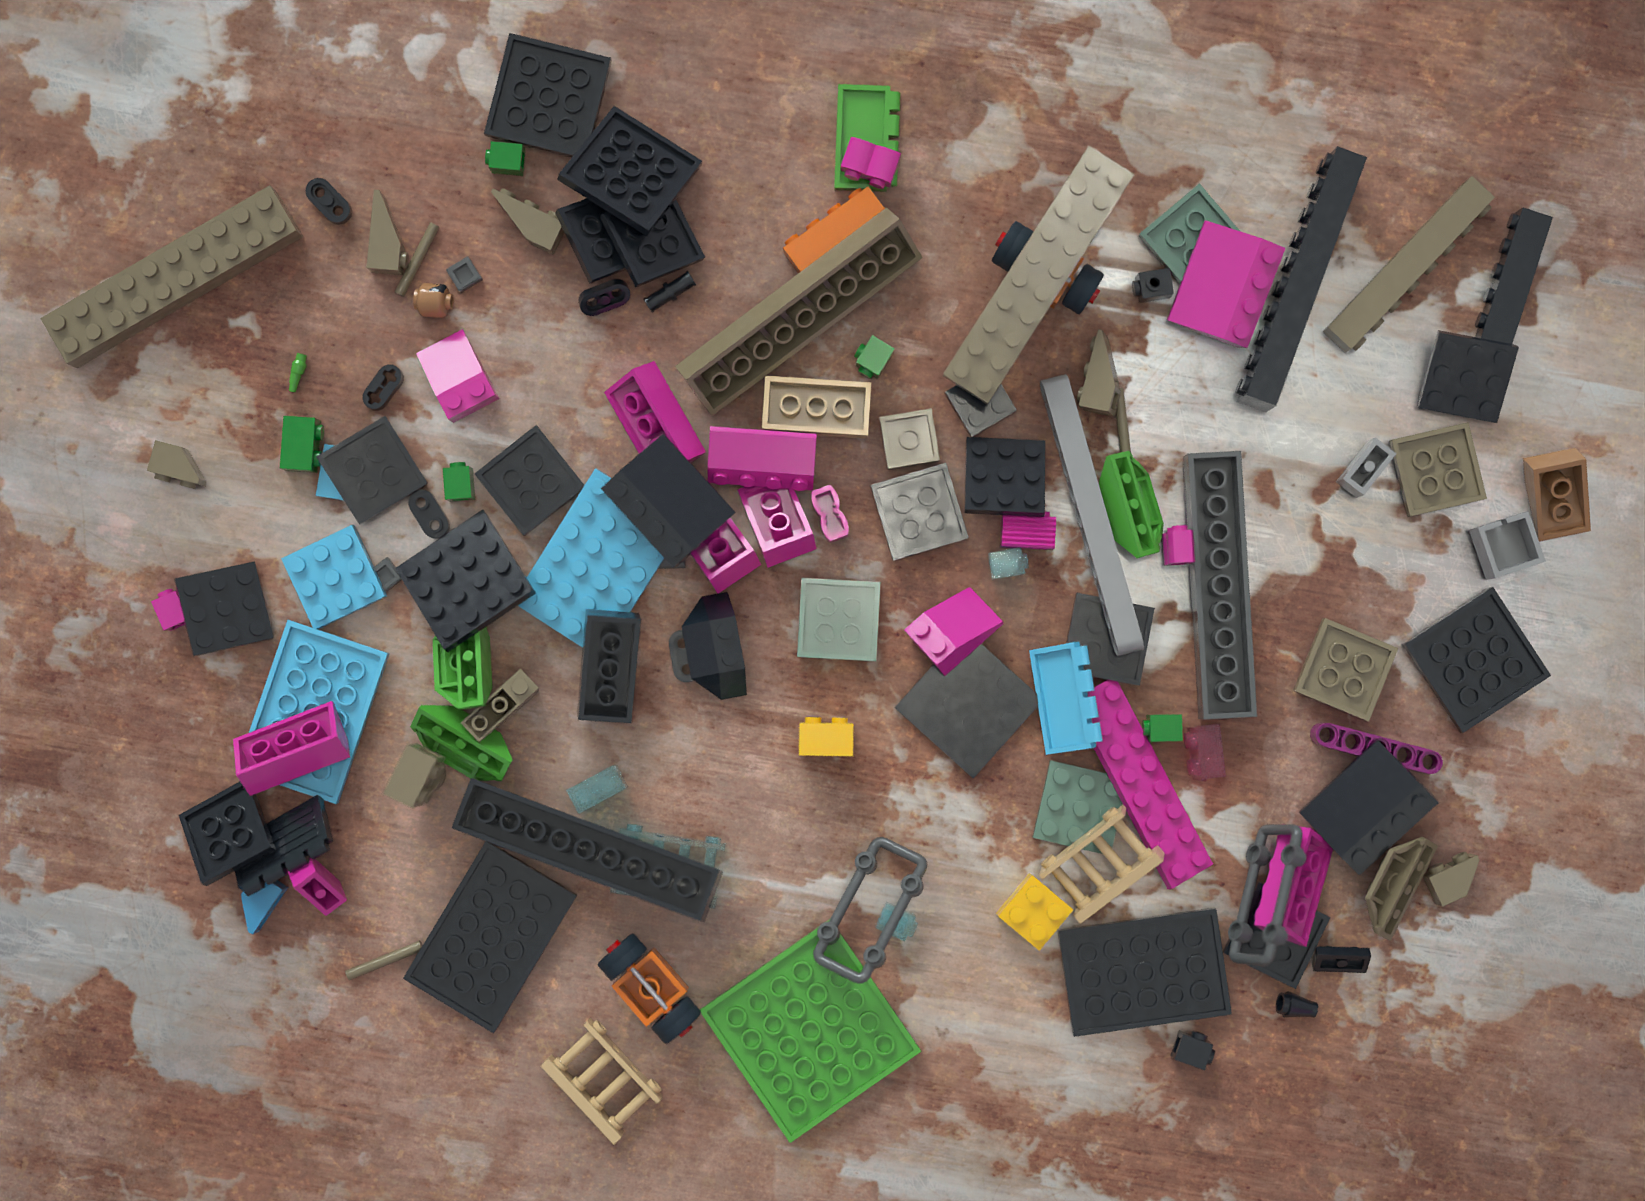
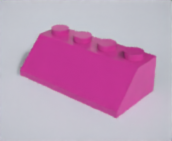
M655 361L633 368L604 392L639 454L662 434L668 437L690 463L706 453Z
M710 426L708 482L717 485L758 486L770 489L786 488L797 491L813 490L817 434Z
M333 701L233 739L236 776L250 796L350 758L348 739Z
M1300 827L1303 833L1300 847L1306 853V861L1302 866L1295 867L1282 926L1288 932L1287 941L1306 947L1333 848L1313 829ZM1278 835L1276 839V849L1269 863V873L1267 881L1262 888L1261 902L1255 912L1254 925L1262 931L1272 921L1285 865L1281 861V853L1284 847L1290 844L1291 835Z

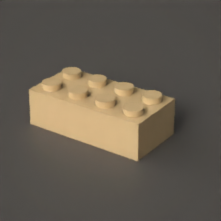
M765 376L762 430L867 439L871 382Z

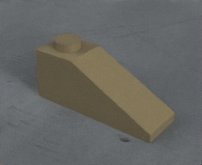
M374 189L366 268L372 273L403 275L404 268L408 267V252H405V247L385 196L380 190Z

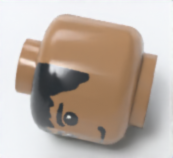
M423 283L419 289L414 291L413 306L423 317L444 318L448 311L453 309L454 295L449 293V289L444 284Z

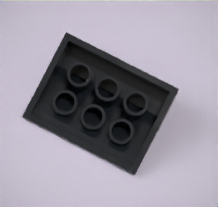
M662 434L601 487L603 492L673 568L679 566L736 513L665 434Z
M1377 739L1306 804L1299 813L1355 872L1361 875L1439 802Z

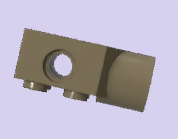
M418 743L407 744L383 794L411 808L428 803L433 792L438 790L445 781L446 765L443 763L446 757Z

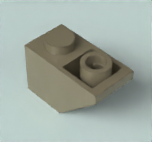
M155 440L147 471L155 473V479L169 483L171 478L181 480V486L196 489V485L206 486L207 481L188 449Z
M1461 852L1453 856V861L1445 865L1438 863L1428 868L1429 872L1424 874L1423 879L1436 905L1443 907L1467 896L1479 863L1477 855Z

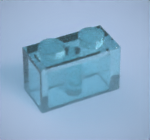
M615 764L566 791L579 814L628 788V785Z

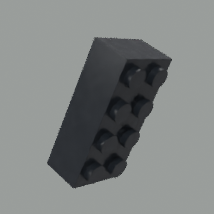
M586 609L577 706L578 720L632 723L641 625L639 613Z

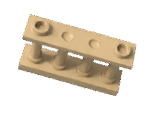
M1124 805L1118 809L1115 807L1109 809L1102 816L1104 820L1056 857L1052 854L1041 863L1043 866L1039 874L1041 879L1052 873L1077 902L1075 904L1077 907L1074 917L1080 924L1164 860L1165 853L1158 845L1152 850L1146 848L1123 822L1122 818L1125 816L1127 809ZM1112 825L1138 855V860L1131 866L1129 863L1125 864L1101 836ZM1090 842L1096 845L1117 870L1116 874L1118 876L1111 881L1105 880L1080 851ZM1071 857L1097 886V892L1090 897L1084 895L1060 867Z
M589 1018L584 1024L588 1032L561 1058L557 1057L555 1059L551 1054L542 1063L541 1067L600 1131L615 1144L624 1133L621 1129L623 1128L622 1124L650 1097L657 1104L663 1096L660 1093L662 1089L652 1078L648 1080L605 1034L607 1030L598 1020L594 1022ZM597 1039L607 1051L579 1077L575 1076L573 1078L567 1071L568 1065ZM615 1059L625 1070L597 1097H591L585 1091L587 1088L586 1084ZM633 1078L643 1090L616 1116L612 1115L610 1117L603 1110L605 1108L604 1104Z

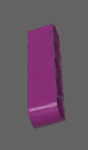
M1318 723L1310 731V738L1314 744L1355 756L1362 754L1377 739L1396 758L1398 750L1404 748L1407 757L1401 763L1408 770L1419 773L1434 774L1441 770L1443 765L1441 755L1434 750L1331 723ZM1324 727L1330 732V737L1326 742H1323L1319 737L1320 730ZM1350 734L1356 740L1354 747L1351 749L1345 744V739ZM1426 755L1432 758V765L1428 769L1422 764V760Z

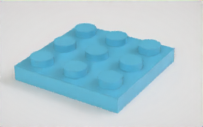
M350 525L281 558L312 627L315 629L327 626L387 597L355 525Z

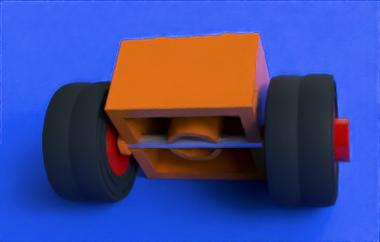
M1015 221L1008 232H1002L995 246L998 248L992 258V262L1008 272L1033 234V231L1020 222ZM1081 257L1050 307L1054 309L1065 289L1069 287L1070 289L1064 297L1062 305L1080 315L1087 303L1093 304L1101 291L1097 287L1104 274L1091 265L1085 264L1075 279L1073 276L1084 260Z
M632 933L622 942L617 939L606 949L608 954L597 965L611 981L627 970L612 984V988L646 1027L664 1013L654 1023L652 1030L663 1043L667 1044L677 1036L682 1038L693 1028L691 1024L700 1016L701 1011L688 996L672 1007V1004L684 995L689 987L655 947L635 963L646 952L647 948Z

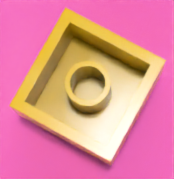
M805 717V722L799 723V755L853 756V723H848V718H832V723H821V717Z
M1029 873L996 914L1040 951L1071 914L1073 909Z

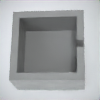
M1529 511L1469 530L1486 580L1498 578L1546 562Z

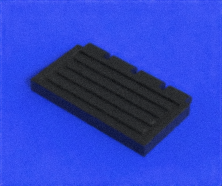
M319 795L310 798L267 823L275 850L235 871L238 888L244 891L248 897L265 888V883L270 885L288 875L287 870L293 872L309 863L310 858L314 860L330 851L329 844L333 842L324 800Z

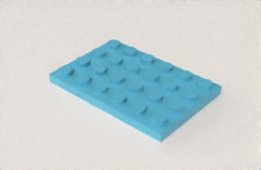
M597 468L594 469L527 576L536 594L518 605L582 648L586 609L631 612L665 559L603 492L601 487L611 477Z
M287 620L249 733L333 701L348 739L350 758L282 783L280 786L313 797L319 795L323 800L334 804L339 803L390 653Z

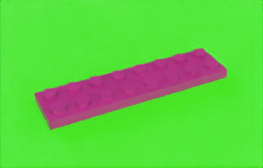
M1106 680L1094 687L1095 691L1088 692V697L1096 696L1099 717L1092 718V723L1100 722L1103 741L1096 742L1094 750L1122 804L1127 808L1126 811L1144 846L1152 850L1158 845L1165 853L1163 862L1156 866V869L1167 890L1173 889L1213 865V862L1147 736H1143V729L1118 681Z

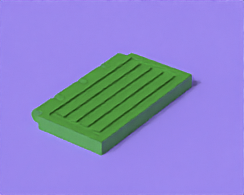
M838 84L834 190L855 191L858 188L863 190L869 186L872 191H887L886 186L884 189L871 186L869 180L860 178L859 181H855L845 177V172L841 171V164L851 137L898 152L899 142L889 140V138L899 137L900 116L889 113L900 111V92L890 91V86ZM898 167L891 187L897 186Z

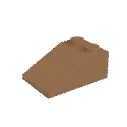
M1576 448L1523 458L1525 486L1538 540L1544 541L1591 531L1586 458Z

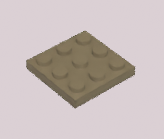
M1469 422L1389 441L1391 450L1396 453L1393 460L1407 517L1487 499Z
M1322 618L1293 691L1369 722L1398 648L1327 618Z

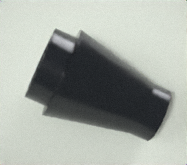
M1287 991L1278 995L1276 1012L1282 1014L1284 1018H1315L1318 1012V1003Z

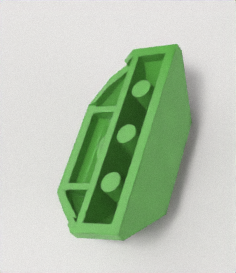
M1130 451L1106 456L1099 480V487L1114 540L1136 558L1160 552L1159 544L1162 538L1164 523L1149 473L1133 458Z
M487 627L448 653L443 649L435 636L432 640L435 691L459 710L485 706L493 688L490 637Z
M421 705L418 708L410 727L413 732L417 733L424 747L446 757L444 760L445 764L470 779L473 778L478 781L503 780L513 759L500 732L494 730L481 742H478L461 724L470 715L467 712L459 710L455 706Z

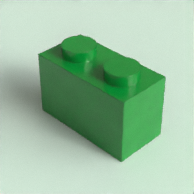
M283 416L280 469L317 473L318 467H321L317 456L322 454L319 451V443L324 438V426L321 425L320 420L312 417Z

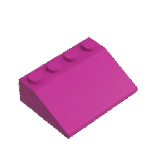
M1205 220L1167 321L1234 347L1248 348L1286 248L1265 239Z

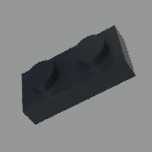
M1316 946L1312 960L1313 971L1366 973L1371 959L1370 948Z

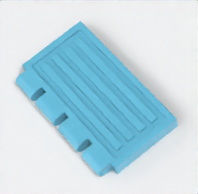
M1072 642L1029 650L1046 755L1095 748L1096 742L1103 741L1100 722L1092 723V718L1099 717L1096 696L1088 697L1089 691H1095L1091 669L1084 670L1083 665L1090 664L1088 647L1080 646L1079 642Z

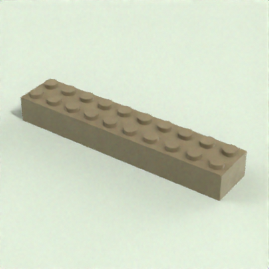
M1088 146L943 373V377L982 402L989 403L1133 178L1134 174L1091 146Z
M269 185L40 319L66 364L79 368L304 236L278 192Z
M885 208L675 367L702 405L713 416L923 257L901 220L888 208Z

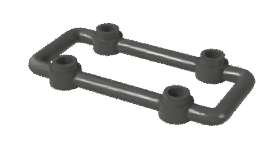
M1263 825L1257 832L1255 843L1247 850L1246 859L1250 865L1237 920L1233 921L1228 929V937L1232 940L1229 957L1234 963L1259 966L1269 965L1274 960L1277 946L1284 945L1288 939V932L1282 926L1295 867L1302 866L1306 861V853L1300 847L1303 833L1298 825ZM1291 835L1290 844L1286 845L1281 853V861L1285 865L1272 921L1263 930V940L1266 943L1264 954L1240 953L1242 943L1249 942L1253 935V930L1247 924L1260 866L1267 865L1271 859V853L1265 847L1267 836Z
M884 837L875 838L870 843L866 852H861L856 856L855 866L857 870L829 922H824L818 927L817 936L819 941L813 951V958L816 963L857 984L868 981L874 969L880 968L885 964L886 953L884 950L912 897L919 896L924 888L922 878L927 869L925 857ZM882 847L917 864L913 874H909L902 879L901 888L903 893L876 944L869 946L864 951L863 956L866 963L862 971L858 973L825 956L824 952L828 945H833L839 940L840 931L838 926L865 875H869L876 870L877 860L875 856Z

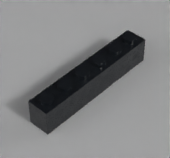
M1523 207L1515 212V214L1512 213L1507 222L1509 232L1507 238L1502 240L1499 247L1501 257L1499 263L1494 265L1491 272V278L1494 279L1491 288H1487L1483 297V303L1486 304L1483 313L1480 312L1476 319L1475 327L1478 329L1475 337L1513 344L1550 229L1552 216Z

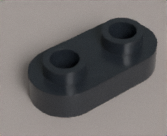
M315 178L309 181L305 193L313 205L330 222L337 225L346 223L352 215L351 205L325 179ZM320 189H324V196L317 197V192ZM343 208V213L336 216V209Z
M612 279L584 290L579 295L578 303L585 315L596 316L623 306L629 301L631 294L625 281Z
M426 490L413 492L409 498L408 505L424 533L433 539H439L447 534L450 530V522L434 495ZM420 498L426 500V504L422 508H419L417 505ZM435 520L440 524L437 530L431 528V523Z
M678 630L669 639L673 672L679 681L692 682L690 674L686 675L682 671V667L688 664L686 649L678 646V641L683 638L682 630Z

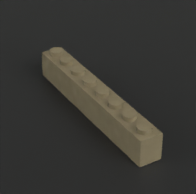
M1473 176L1464 181L1323 330V333L1344 353L1351 349L1358 350L1367 340L1363 336L1369 330L1372 332L1376 331L1385 320L1381 317L1387 311L1392 313L1400 306L1402 301L1399 298L1405 292L1410 294L1418 287L1420 282L1417 279L1423 273L1428 275L1438 265L1435 260L1441 254L1445 257L1456 246L1453 241L1459 235L1463 238L1474 227L1471 222L1477 216L1481 219L1492 208L1489 203L1495 197Z

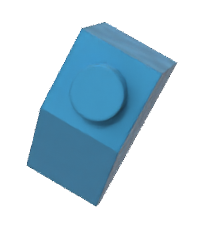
M277 880L270 885L265 883V888L249 897L244 891L241 893L249 933L253 935L261 930L289 887Z

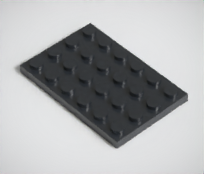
M485 841L403 979L494 1034L576 899L577 894L498 846Z
M1216 908L1058 930L1072 1034L1074 1037L1232 1015Z

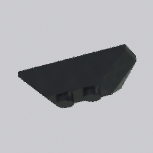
M728 592L702 596L681 626L691 679L720 700L747 695L745 664L736 617Z

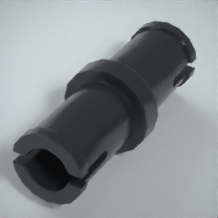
M687 270L686 273L670 283L666 281L662 284V288L643 299L653 313L669 301H676L677 296L696 286V283Z

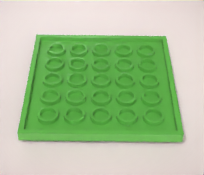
M818 927L700 1009L702 1016L789 1143L921 1052V1049L871 977L865 983L857 984L815 962L813 951L819 941L817 936ZM841 933L839 940L833 945H828L824 952L825 956L858 973L864 967Z

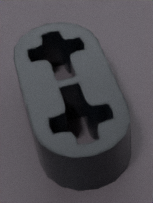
M388 364L383 366L364 390L362 396L364 404L372 410L379 411L383 409L404 381L403 372L394 365ZM396 371L394 376L397 380L395 382L389 381L384 387L383 385L388 379L385 374ZM382 388L383 390L379 394V398L382 399L379 404L374 402L371 405L372 399L369 397L370 394H377Z

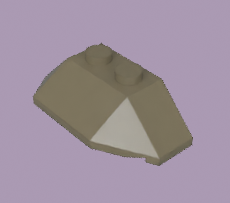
M1420 837L1389 849L1386 856L1381 860L1379 870L1374 880L1369 884L1365 896L1374 933L1389 941L1392 940L1438 848L1436 844L1424 837Z

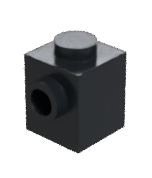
M1170 268L1137 274L1135 281H1132V290L1134 297L1138 296L1139 303L1169 299L1173 296L1174 290Z
M1179 1030L1170 1056L1174 1060L1205 1070L1207 1064L1210 1065L1212 1063L1215 1050L1212 1049L1213 1044L1207 1040V1035L1194 1030L1192 1034Z

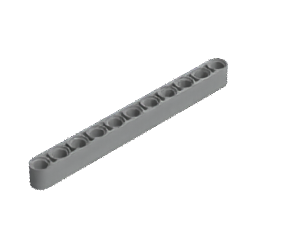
M1066 374L1040 380L1044 404L1114 651L1117 656L1143 650L1144 643L1069 378Z

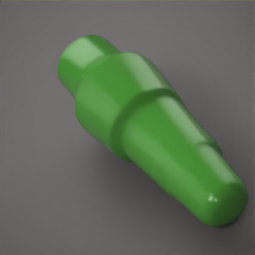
M297 353L295 360L292 362L289 379L290 392L294 393L297 390L301 375L304 374L307 367V355Z

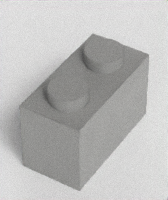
M1376 437L1368 440L1337 479L1336 483L1356 498L1364 496L1396 453Z

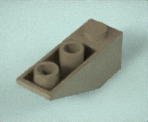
M501 188V191L492 189L491 193L529 244L554 255L565 233L555 212L548 211L546 214L538 210L539 206L532 201L525 199L523 203L515 199L516 195L506 189Z
M1098 329L1097 336H1094L1091 341L1090 351L1092 355L1090 362H1087L1084 368V377L1086 378L1084 386L1080 387L1078 391L1077 401L1084 411L1115 417L1121 389L1108 336L1103 330Z
M519 669L488 698L485 706L476 708L461 724L478 742H481L539 692V688L522 669Z

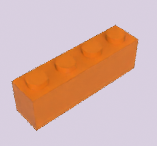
M869 186L863 190L861 188L856 189L848 196L850 200L843 205L837 203L827 211L828 216L821 221L818 218L813 220L806 226L807 231L800 236L794 234L785 241L786 246L783 247V253L798 273L885 209Z

